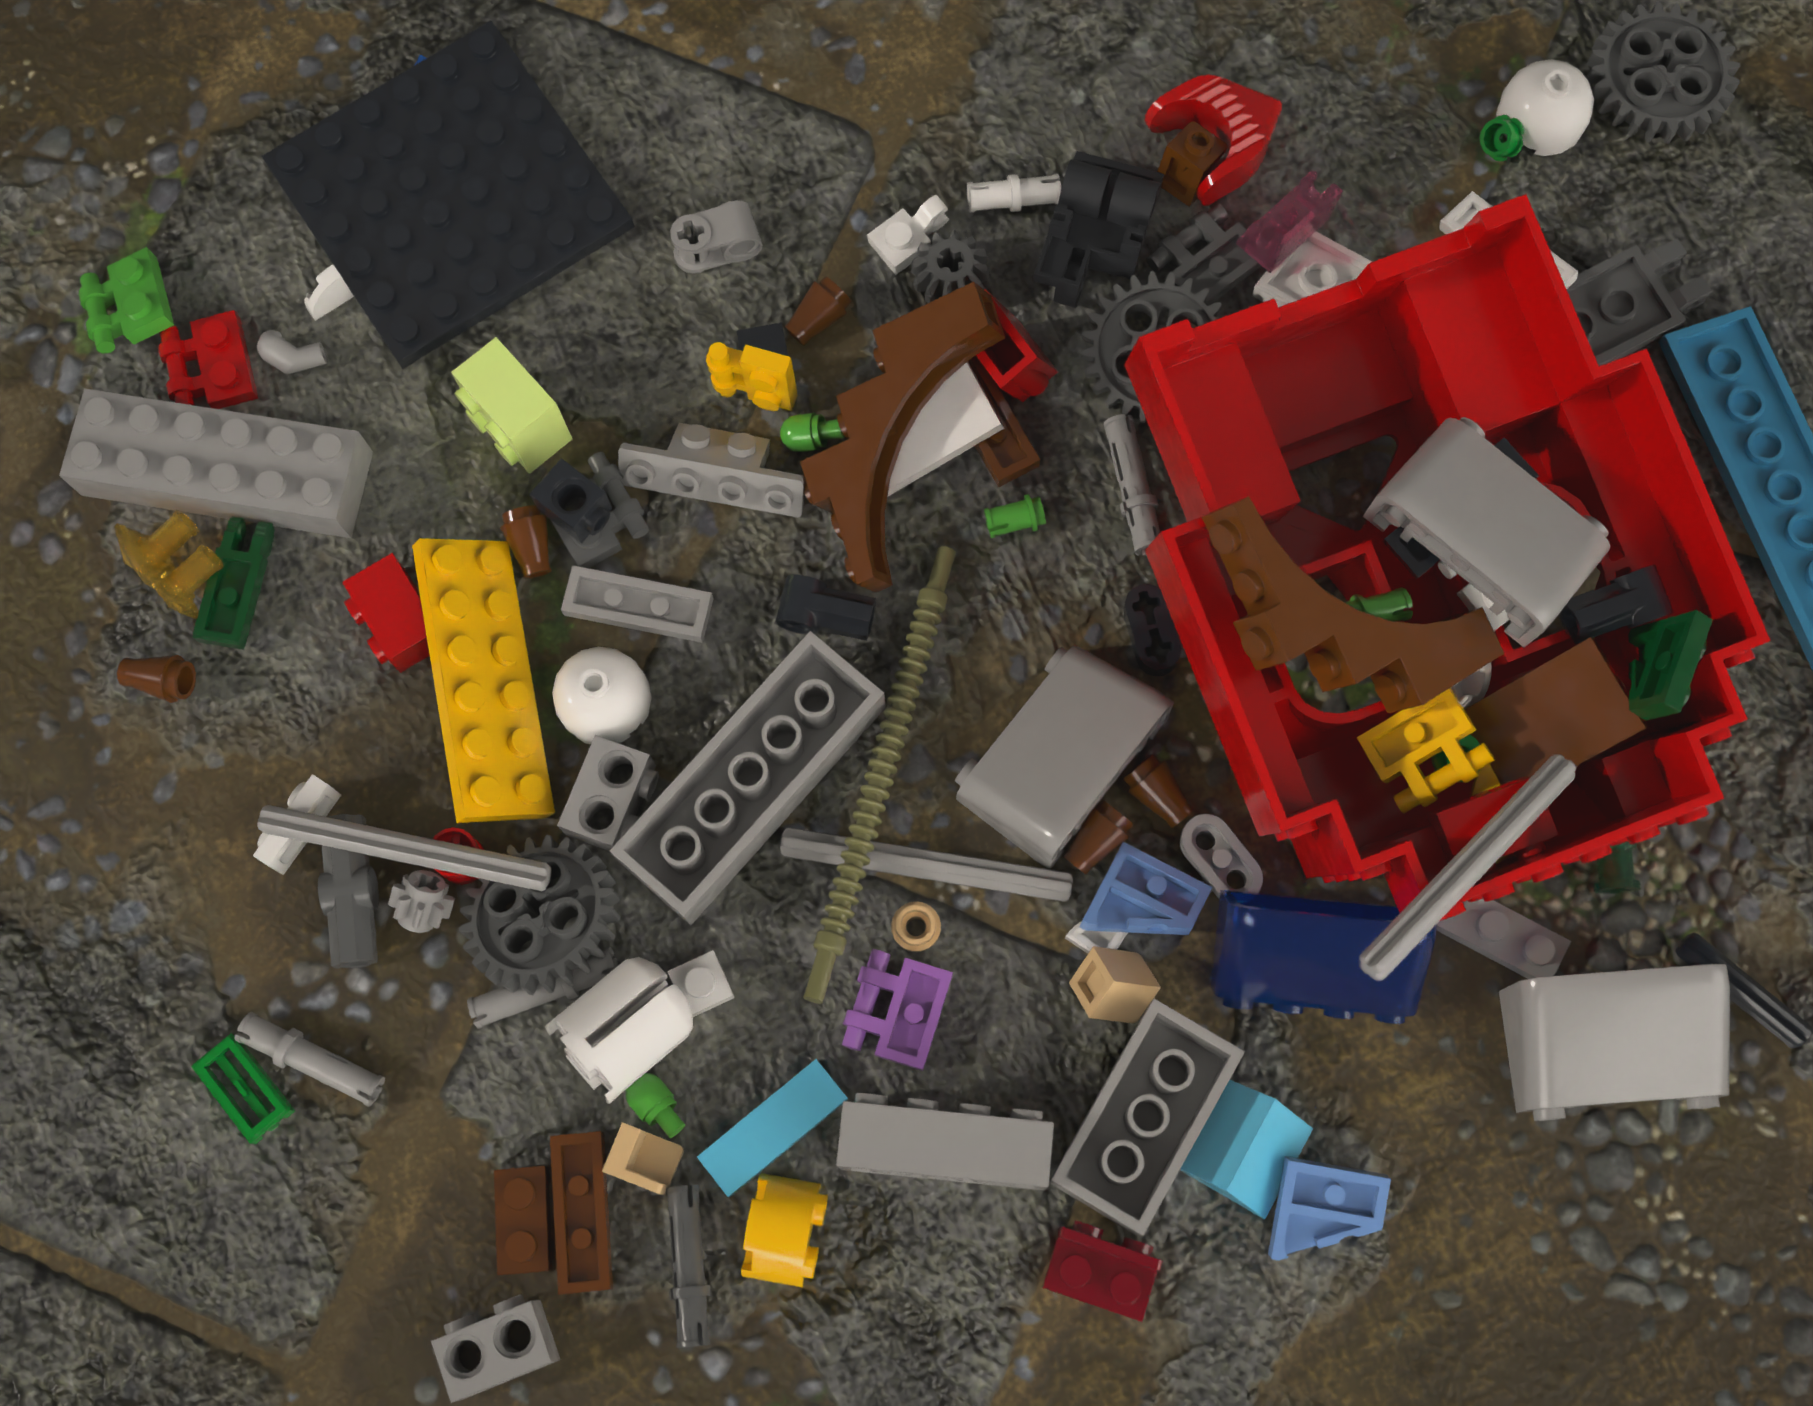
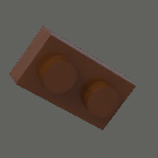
M548 1166L494 1170L497 1275L552 1271Z

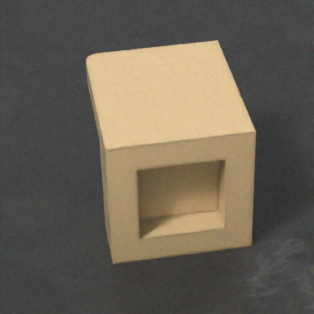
M1096 946L1092 947L1069 982L1089 1018L1125 1023H1136L1161 988L1139 953Z
M622 1122L602 1172L666 1196V1188H669L684 1148L681 1145Z

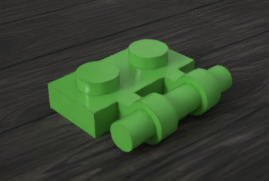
M147 247L107 266L110 280L103 284H100L99 276L95 273H85L80 277L79 299L82 308L87 310L89 316L86 321L88 337L95 342L96 350L99 353L108 354L114 351V339L121 335H124L135 345L174 326L158 259ZM116 304L117 311L108 315L106 308Z

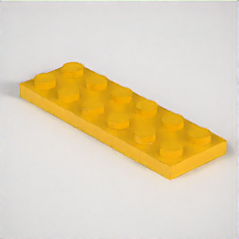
M419 538L412 545L456 822L469 823L548 818L555 813L509 544L507 541Z

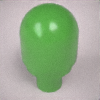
M816 413L790 416L783 422L780 429L782 443L786 448L794 452L820 450L821 447L827 446L828 439L845 437L839 427L838 420L826 421L822 414L817 415Z
M645 1073L626 1089L627 1103L642 1122H647L649 1126L658 1124L669 1138L676 1136L685 1127V1123L673 1110L677 1105L674 1094L658 1076L652 1073Z

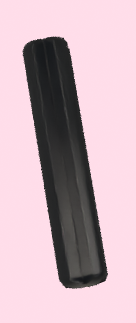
M1693 932L1687 935L1679 943L1675 952L1689 966L1725 964L1730 983V999L1788 1047L1793 1049L1800 1047L1813 1032L1811 1025L1698 933Z

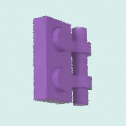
M872 949L867 966L861 967L857 982L861 983L853 1010L848 1009L843 1025L847 1026L841 1045L861 1051L866 1033L880 1036L874 1054L876 1057L923 1071L953 972L905 958L898 977L886 973L891 955L884 951ZM880 990L894 993L885 1020L872 1016Z

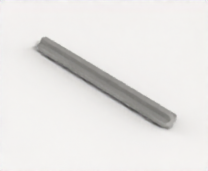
M1561 754L1551 756L1365 949L1359 958L1361 970L1370 975L1374 980L1385 979L1575 779V764L1571 760H1566Z
M266 805L262 808L258 819V829L266 834L538 891L546 890L551 876V867L544 862Z
M789 827L782 834L780 851L784 857L838 865L845 862L840 855L842 851L848 850L849 847L845 844L846 836ZM870 841L874 845V851L867 853L866 856L871 861L869 865L862 867L864 870L1061 902L1069 900L1073 883L1072 874L1068 872L877 841Z

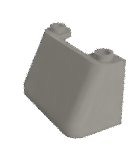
M1461 417L1459 420L1447 418L1385 485L1363 515L1365 519L1381 532H1384L1391 524L1404 528L1400 535L1404 541L1408 543L1413 537L1490 599L1494 604L1489 610L1498 616L1505 610L1511 622L1504 632L1523 647L1531 643L1548 628L1611 547L1606 538L1608 531L1602 523L1591 516H1581L1487 441L1481 427L1466 417Z
M1077 645L1072 646L1068 651L1063 647L1056 651L1044 669L1049 675L981 760L977 762L973 758L970 759L955 779V782L960 785L956 795L957 801L1043 867L1050 870L1065 850L1063 848L1071 837L1075 836L1080 830L1083 821L1134 756L1145 747L1148 738L1153 739L1167 722L1174 704L1171 699L1159 690Z
M1725 964L1539 977L1518 981L1499 991L1516 1113L1533 1112L1534 1121L1558 1120L1566 1118V1108L1667 1099L1686 1100L1688 1110L1720 1107L1719 1097L1729 1095L1730 983Z

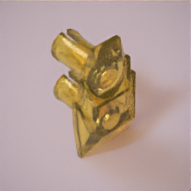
M176 510L150 536L117 523L114 529L124 564L133 568L144 584L154 588L170 608L180 614L197 619L199 610L193 601L195 598L194 591L224 566L221 559L209 547H204L202 544L177 568L174 566L169 557L190 538L199 533L196 524L185 513L179 512V510Z

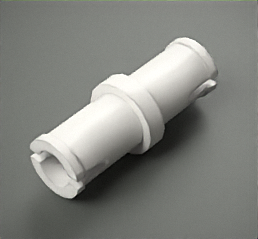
M1018 174L1008 175L1007 180L979 183L968 182L967 200L969 211L971 213L979 210L1009 208L1010 212L1021 211V206L1058 204L1061 192L1060 177L1058 174H1053L1052 176L1019 179Z

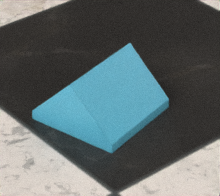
M1229 1080L1180 1170L1262 1219H1266L1279 1193L1285 1156L1298 1158L1313 1128L1277 1099Z

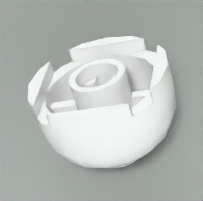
M1554 59L1537 61L1519 70L1511 79L1501 95L1497 116L1508 115L1510 119L1517 118L1522 123L1524 128V134L1522 135L1523 145L1527 148L1535 149V155L1548 156L1560 154L1574 146L1587 128L1592 115L1594 98L1588 80L1578 68L1567 62Z
M605 647L581 650L566 660L556 675L552 692L556 715L568 732L586 744H591L595 735L616 743L623 742L631 736L630 733L636 730L640 723H644L648 717L652 700L648 679L636 661L617 649Z

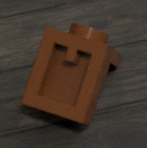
M1190 122L1166 146L1157 172L1164 174L1161 188L1190 207L1198 199L1196 193L1200 183L1209 175L1211 167L1225 154L1227 144L1196 122Z

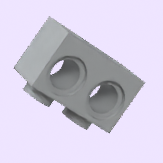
M595 735L557 824L566 836L610 851L640 818L636 814L642 799L649 800L655 790L659 773L654 771L656 764L650 754ZM619 765H630L633 767L632 776L627 782L623 784L610 783V774L614 768ZM603 809L614 811V819L609 827L603 830L592 829L591 821L598 811Z
M523 1294L493 1305L495 1315L476 1323L474 1314L443 1326L446 1335L432 1340L431 1343L451 1403L466 1399L561 1360L541 1300L525 1303ZM517 1320L525 1322L531 1331L530 1343L523 1351L513 1348L508 1340L509 1329ZM468 1340L475 1342L481 1351V1361L473 1371L464 1368L459 1359L460 1349Z

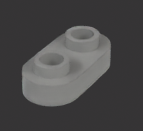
M1211 814L1197 815L1186 823L1180 835L1181 851L1205 883L1212 887L1213 893L1222 902L1229 905L1238 906L1250 902L1262 887V870L1227 824L1219 817ZM1201 834L1209 836L1213 841V847L1209 850L1200 849L1196 844V837ZM1231 873L1239 874L1244 880V886L1241 889L1231 888L1227 883V875Z

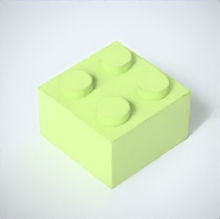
M497 337L451 372L460 387L454 394L466 408V415L481 433L486 431L496 442L494 446L511 466L519 462L530 474L572 440V436L556 402Z

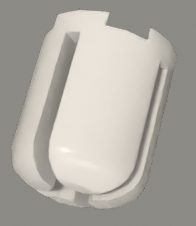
M640 957L623 961L545 1026L549 1035L553 1034L556 1030L561 1032L563 1036L560 1040L566 1046L564 1049L567 1053L566 1058L592 1089L595 1090L600 1084H603L609 1090L605 1094L608 1104L683 1042L693 1028L692 1011L684 994L676 984L668 987L666 982L668 975L657 964Z

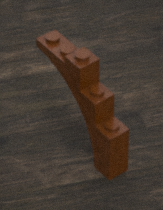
M975 282L967 284L872 330L878 346L873 349V354L883 374L836 396L841 413L837 415L838 424L848 440L800 461L805 476L804 494L811 504L832 513V526L837 536L843 540L848 557H845L844 563L849 577L855 584L876 593L893 586L885 551V509L890 478L903 441L922 408L940 386L972 357L1005 339L991 295Z
M1249 496L1216 509L1202 517L1210 533L1211 542L1219 552L1233 582L1234 590L1248 613L1233 622L1241 638L1242 647L1250 657L1256 671L1288 662L1304 653L1309 662L1310 670L1317 679L1322 692L1357 684L1370 676L1376 693L1382 700L1387 713L1424 705L1504 654L1483 607L1449 616L1435 623H1404L1389 621L1359 611L1326 592L1296 566L1274 539Z

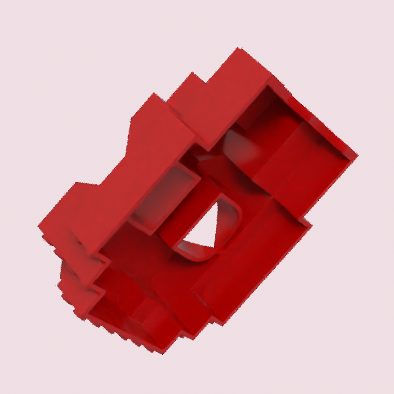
M1527 194L1478 211L1464 228L1373 261L1364 268L1356 279L1278 307L1275 298L1195 328H1192L1189 319L1138 338L1124 365L1187 519V522L1161 531L1145 549V552L1259 837L1275 834L1277 842L1287 838L1291 839L1306 878L1322 877L1324 883L1335 880L1336 882H1341L1347 879L1350 882L1360 878L1367 880L1384 874L1398 911L1401 913L1448 864L1434 827L1430 825L1426 813L1469 797L1474 779L1466 784L1464 782L1456 783L1438 793V800L1424 808L1420 804L1403 814L1394 801L1393 796L1409 787L1404 776L1401 775L1389 783L1383 782L1357 739L1358 736L1400 711L1387 713L1382 700L1366 707L1343 713L1319 711L1305 703L1296 691L1285 663L1256 671L1250 657L1242 647L1241 638L1233 622L1248 613L1234 590L1231 577L1219 552L1211 542L1210 533L1202 517L1216 509L1249 496L1270 534L1296 566L1312 580L1327 575L1348 602L1351 596L1360 594L1365 598L1403 587L1408 591L1413 607L1404 608L1403 610H1412L1413 616L1409 620L1397 622L1429 624L1449 616L1467 612L1469 609L1456 593L1467 586L1469 582L1459 574L1452 579H1448L1440 571L1437 562L1416 580L1383 543V540L1398 527L1391 524L1384 532H1381L1366 519L1362 529L1356 531L1297 505L1301 500L1289 473L1381 437L1389 436L1395 440L1396 450L1379 487L1378 495L1404 464L1449 417L1458 420L1461 417H1466L1474 421L1481 427L1485 433V439L1492 445H1496L1505 437L1539 475L1536 480L1581 516H1591L1605 526L1608 531L1606 538L1611 547L1596 566L1600 571V575L1594 590L1610 585L1609 581L1655 564L1674 613L1636 627L1694 610L1700 611L1713 621L1706 638V651L1698 661L1690 684L1691 694L1686 704L1682 707L1681 713L1645 720L1649 726L1648 728L1578 765L1574 771L1575 779L1548 806L1559 835L1544 841L1547 849L1522 859H1516L1514 855L1498 863L1497 868L1484 873L1441 920L1465 912L1464 901L1470 903L1483 899L1484 902H1488L1515 892L1512 882L1518 884L1531 879L1533 883L1540 882L1563 873L1564 870L1561 863L1566 865L1579 860L1581 863L1591 862L1613 853L1610 846L1629 841V844L1642 842L1661 834L1659 827L1675 822L1678 825H1683L1709 815L1707 805L1725 799L1703 747L1733 736L1729 727L1748 720L1727 669L1754 659L1755 656L1752 648L1771 640L1647 348L1607 364L1598 365ZM1500 626L1494 633L1504 654L1491 662V680L1484 698L1578 644H1575L1572 638L1566 634L1564 628H1561L1547 637L1529 643L1525 647L1521 646L1513 649L1507 633L1504 632V626ZM1624 626L1597 636L1595 639L1629 693L1632 685L1629 679V663L1634 659L1638 660V648L1628 642L1630 629ZM1431 758L1418 765L1425 777L1435 772Z

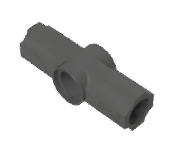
M340 814L329 816V818L366 825V818L362 815ZM322 845L324 873H320L318 877V896L323 914L328 918L331 966L336 969H353L377 963L378 951L374 909H377L379 906V887L376 873L373 867L370 866L369 855Z

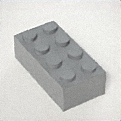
M1153 999L1050 1178L1049 1183L1136 1236H1143L1245 1051L1158 1000Z
M856 1093L855 1102L843 1101L836 1166L846 1171L1044 1191L1049 1187L1054 1122L1042 1121L1043 1112L1035 1110L1012 1109L1010 1118L990 1116L991 1107L985 1105L960 1104L959 1113L939 1111V1102L934 1100L908 1098L907 1107L888 1106L887 1096Z

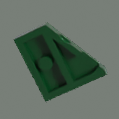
M1694 610L1630 629L1628 642L1638 648V660L1634 659L1629 663V679L1632 682L1629 691V711L1644 720L1681 713L1682 707L1686 704L1691 694L1690 684L1698 661L1703 657L1707 648L1706 638L1713 621L1711 618L1698 610Z

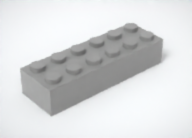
M84 388L59 476L81 496L230 519L234 516L245 519L244 521L258 524V522L264 521L273 523V526L352 539L373 451L359 431Z
M810 631L611 848V854L622 866L691 926L886 708L884 692Z

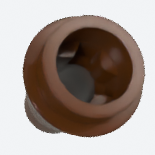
M825 276L819 283L815 281L812 283L791 320L784 328L794 339L805 346L810 339L847 314L845 309L852 301L838 285Z
M536 505L518 507L503 513L504 525L500 529L521 568L523 578L531 579L550 573L547 517L541 515Z
M179 655L139 659L124 658L118 666L117 679L122 686L132 687L167 702L174 703L179 699H187L191 695L195 687L196 671L191 662L185 661Z
M1154 754L1148 756L1123 778L1130 787L1127 792L1164 819L1171 828L1179 824L1194 810L1186 800L1166 761L1160 762Z
M1102 800L1096 809L1094 808L1083 821L1070 849L1063 857L1087 875L1096 864L1130 838L1126 833L1134 824L1110 804Z

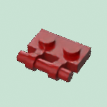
M235 310L191 321L190 326L193 338L188 340H180L179 330L176 326L160 332L162 343L159 344L158 350L161 362L167 364L170 380L167 381L166 387L170 400L175 401V403L195 406V398L206 396L207 403L211 408L222 409L259 399L241 319ZM198 359L201 375L189 377L186 362Z

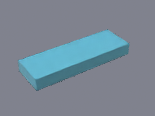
M815 1059L699 1154L697 1158L727 1197L730 1198L843 1105V1101L849 1099L818 1060Z

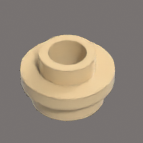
M906 903L895 912L892 918V935L897 944L905 950L911 952L925 951L932 947L939 938L941 932L940 918L937 912L926 903ZM913 919H919L925 923L926 929L923 934L913 936L908 933L906 929L907 924Z

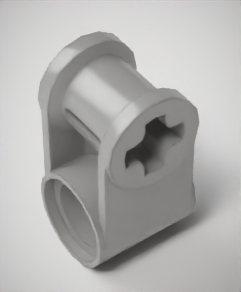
M739 200L729 201L718 207L694 214L683 215L676 219L670 229L671 242L675 247L673 250L675 262L680 269L692 274L701 273L732 262L746 261L756 256L763 247L748 203ZM686 227H690L691 234L687 235ZM694 254H699V261H695Z

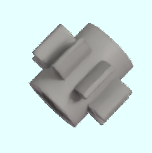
M419 870L412 872L410 875H404L401 884H393L388 905L396 908L393 918L397 919L403 928L412 932L423 933L432 930L433 927L438 929L442 918L449 919L455 898L447 895L449 885L445 883L441 876L434 872Z

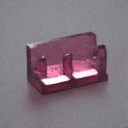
M1310 171L1301 179L1299 186L1297 185L1262 218L1253 222L1236 242L1241 249L1269 273L1275 270L1329 220L1343 193V190L1335 183L1322 194L1319 193L1313 184L1317 179L1316 171Z

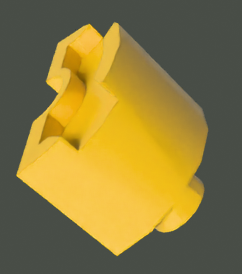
M761 1173L758 1177L756 1199L752 1198L743 1244V1249L746 1250L741 1268L742 1277L803 1288L804 1278H814L819 1247L809 1246L813 1225L823 1226L828 1195L820 1194V1183Z

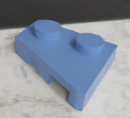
M1123 842L1080 924V928L1086 931L1189 935L1212 887Z
M1285 1156L1268 1251L1269 1257L1273 1260H1282L1288 1258L1287 1254L1317 1246L1320 1249L1337 1244L1347 1236L1360 1237L1381 1231L1391 1178L1387 1174Z

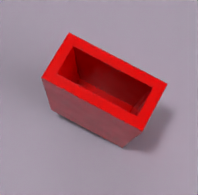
M991 295L1005 339L976 356L1002 390L1024 402L1030 396H1036L1044 392L1049 384V380L1058 371L1021 322Z

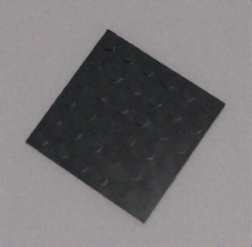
M492 20L261 156L402 369L635 227L632 217Z

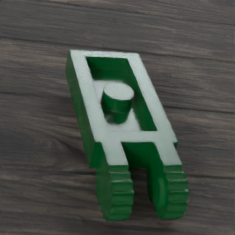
M234 516L228 521L220 548L216 547L194 627L193 638L196 641L241 650L245 649L268 564L266 558L270 555L272 543L274 542L275 530L273 523L258 522L249 552H243L241 550L246 535V521L243 518Z

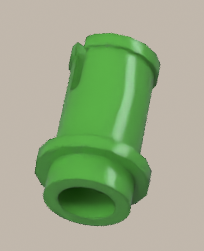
M1026 494L1022 501L984 509L991 539L1027 528H1032V531L1035 532L1038 531L1039 525L1046 524L1040 496L1031 498L1029 494Z
M1403 587L1365 598L1360 594L1351 596L1349 602H1345L1359 611L1389 621H1406L1413 616L1412 610H1403L1404 608L1413 607L1411 597Z

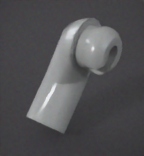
M268 330L260 336L257 343V350L261 358L285 374H292L327 364L326 353L321 342L296 348L282 338V334L278 331Z

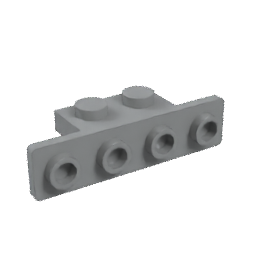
M679 423L667 450L629 443H622L618 450L619 471L624 476L621 480L624 486L797 518L801 517L804 509L805 477L803 475L764 468L770 449V439L756 437L747 433H734L707 428L698 424Z

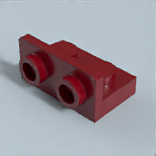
M1074 1220L1072 1229L1060 1227L1042 1288L1143 1322L1157 1271H1160L1163 1260L1151 1257L1154 1247L1126 1237L1123 1239L1122 1246L1101 1240L1104 1233L1103 1229Z

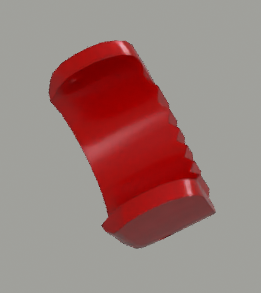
M1210 74L1201 75L1182 83L1160 96L1147 110L1145 124L1153 133H1164L1174 129H1184L1193 121L1227 144V149L1223 155L1224 161L1200 183L1197 189V198L1201 204L1209 206L1244 185L1257 172L1265 157L1279 119L1282 103L1279 99L1228 79Z

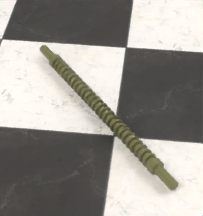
M938 547L927 587L922 588L919 592L916 602L919 608L913 612V616L917 620L912 621L909 625L913 633L906 635V641L910 645L902 648V653L906 657L899 659L898 664L902 670L895 672V678L899 682L891 685V690L895 695L887 698L891 708L884 709L883 714L887 720L881 721L879 725L884 732L876 735V741L880 745L872 748V753L876 758L868 761V766L872 771L866 772L864 775L868 784L861 786L860 791L864 794V797L858 798L856 801L860 810L853 812L852 815L857 822L856 824L849 825L848 829L853 835L845 839V844L849 849L842 851L840 855L845 860L844 863L837 865V871L841 873L840 877L833 878V884L837 889L829 892L828 896L833 902L832 904H826L824 908L829 913V916L821 919L820 923L824 926V930L818 931L815 937L813 947L817 950V954L803 997L805 1000L813 1003L823 1004L836 957L844 953L847 939L843 936V933L849 932L851 929L846 921L847 919L854 918L855 915L850 909L851 906L857 905L859 902L854 894L855 892L862 891L863 888L858 882L859 879H863L867 875L862 867L869 865L871 861L866 856L867 853L874 851V845L870 843V840L878 837V832L874 827L882 824V819L878 816L879 813H883L886 810L882 800H887L890 797L886 787L893 786L894 781L890 775L897 773V767L893 764L901 759V754L897 749H902L905 746L901 736L908 735L909 730L905 724L911 723L913 719L908 712L916 709V704L912 699L918 698L920 695V691L916 686H920L924 682L920 674L927 671V666L923 662L930 660L931 654L927 649H931L935 645L931 637L938 634V629L934 625L941 623L942 617L939 614L945 611L948 596L944 592L956 555V551L950 547Z

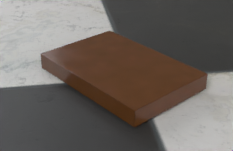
M1595 637L1588 638L1464 709L1476 728V731L1470 735L1480 745L1485 743L1495 759L1490 765L1500 785L1520 777L1533 776L1551 756L1561 754L1566 760H1571L1577 767L1649 727L1644 719L1629 711V693Z

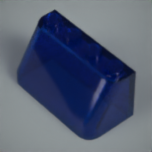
M1220 890L1211 990L1214 995L1223 998L1222 1005L1235 1009H1251L1254 1002L1273 1004V1010L1287 1014H1302L1304 1007L1324 1009L1323 1014L1333 1018L1352 1019L1354 1018V1013L1359 1012L1374 1014V1019L1380 1022L1403 1024L1405 1023L1406 1016L1417 1014L1435 945L1437 924L1385 979L1377 981L1361 970L1359 958L1365 949L1400 914L1397 906Z

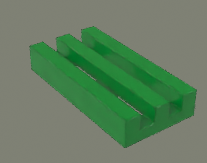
M233 1033L229 1034L191 1065L250 1144L256 1145L263 1139V1135L266 1132L273 1131L280 1125L278 1122L296 1112L244 1043L235 1041V1034ZM228 1050L232 1051L276 1108L274 1111L270 1112L227 1057L225 1053ZM215 1061L261 1120L256 1126L253 1125L209 1066Z

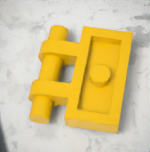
M721 342L713 343L709 347L706 363L711 373L712 385L723 397H732L738 389L747 392L748 399L752 400L756 406L768 411H778L779 408L788 411L793 410L798 394L791 357L746 344L743 351L727 347Z
M1451 687L1424 705L1401 710L1357 737L1383 782L1389 783L1401 775L1407 781L1409 787L1393 796L1394 801L1403 814L1420 804L1424 808L1438 800V793L1461 780L1466 784L1479 776V769L1495 761L1485 743L1467 753L1459 743V740L1475 732L1476 728ZM1444 751L1450 763L1425 777L1418 765Z

